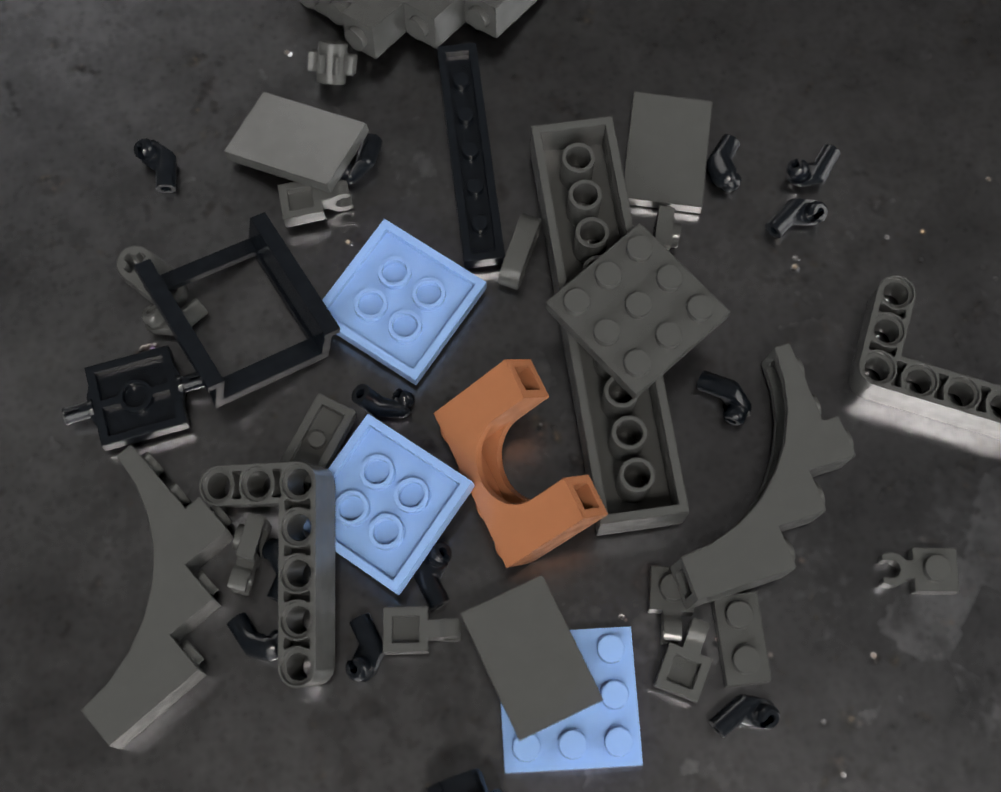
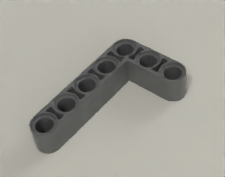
M890 275L884 278L867 303L849 373L848 383L851 390L863 399L1001 440V419L995 416L991 410V406L1001 410L1000 385L901 356L916 298V290L913 283L902 275ZM884 295H890L897 300L898 305H893L889 303L885 299ZM874 331L884 333L890 343L880 341L875 336ZM868 368L876 371L880 381L870 379L864 369ZM906 381L916 383L921 389V394L911 391ZM948 393L957 395L961 399L962 406L954 404L950 400Z
M298 461L210 467L203 473L199 483L200 495L209 505L231 508L279 507V676L286 685L293 688L317 686L326 683L332 677L335 669L334 476L324 466ZM310 474L311 487L305 493L303 487L304 480ZM269 477L271 485L268 493L265 494L264 482ZM230 480L231 487L226 496L225 485ZM309 519L311 522V533L306 538L303 527L306 520ZM308 564L311 568V578L306 584L303 578V571ZM306 610L311 615V624L308 630L303 624V615ZM305 656L308 657L311 663V670L308 676L303 670Z

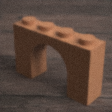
M531 359L503 360L433 413L440 426L441 435L448 443L458 464L459 473L475 484L471 494L475 500L477 512L484 520L494 541L495 550L502 558L506 568L536 561L608 515L589 475L563 478L533 499H528L513 488L505 474L502 462V448L508 430L519 418L549 398Z

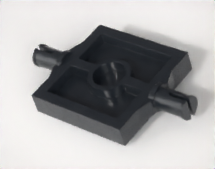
M167 345L85 367L88 382L87 402L66 408L63 407V419L67 426L92 419L98 428L101 446L105 451L190 428L185 408L186 392L201 389L205 386L196 372L184 376L180 375L175 367L172 351Z

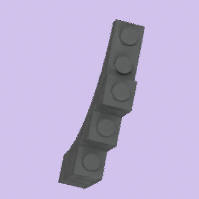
M537 0L299 1L305 7L312 8L327 16L334 23L343 25L346 42L355 50L362 51L377 59L406 32L413 38L422 40L436 49L465 22L478 30L498 38Z
M790 343L774 347L761 363L771 394L774 430L771 458L759 492L747 513L729 532L712 544L682 556L670 567L686 610L781 579L796 569L794 548L789 539L783 536L782 532L811 523L827 511L824 506L825 496L823 490L813 480V477L840 469L856 456L853 450L852 436L846 428H843L839 416L826 420L822 419L820 402L814 394H811L804 378L803 363L798 356L794 355Z
M131 445L118 454L117 457L135 482L148 515L153 543L152 586L144 619L129 653L110 681L81 710L110 747L122 749L207 676L199 666L205 660L204 657L188 639L183 643L179 641L221 607L212 596L219 590L202 569L196 575L194 573L234 539L227 529L233 522L220 506L212 505L208 507L200 497L191 503L190 499L175 482L167 488L158 477L165 471L148 451L140 456Z

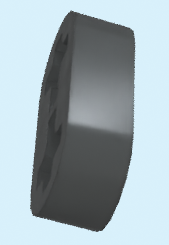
M524 213L521 214L501 266L498 284L515 290L520 288L540 234L542 219Z
M142 246L127 247L117 257V270L131 288L149 302L155 304L143 287V283L135 270L132 271L129 267L130 264L150 259L160 275L174 269ZM187 285L175 289L176 293L172 295L180 308L188 299Z

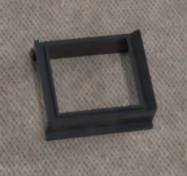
M265 212L250 218L249 239L162 275L158 273L150 259L134 265V270L143 283V287L149 293L197 375L210 393L215 408H219L329 356L332 336L340 333V327ZM255 256L307 340L222 378L170 291Z

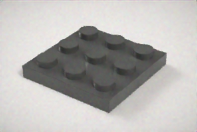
M641 223L559 290L545 304V309L634 400L724 322L730 314V311Z

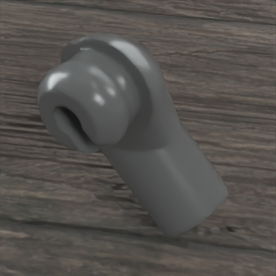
M195 297L181 308L191 327L208 314L206 308ZM155 304L149 305L143 310L142 320L146 323L145 327L153 334L174 336Z

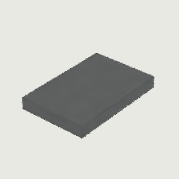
M263 92L224 150V153L229 161L331 193L368 135L369 130L365 122Z
M634 92L624 168L629 205L659 208L660 205L675 207V211L701 213L713 101Z
M543 575L460 613L519 741L603 701L599 689Z

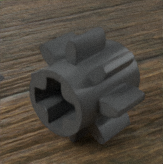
M319 40L318 49L308 51L307 70L317 71V82L344 85L346 84V75L353 76V73H356L357 54L348 53L349 43L338 40Z

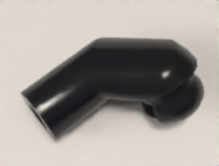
M148 138L138 140L134 146V154L145 165L156 172V190L166 194L175 192L177 175L175 154L156 140Z

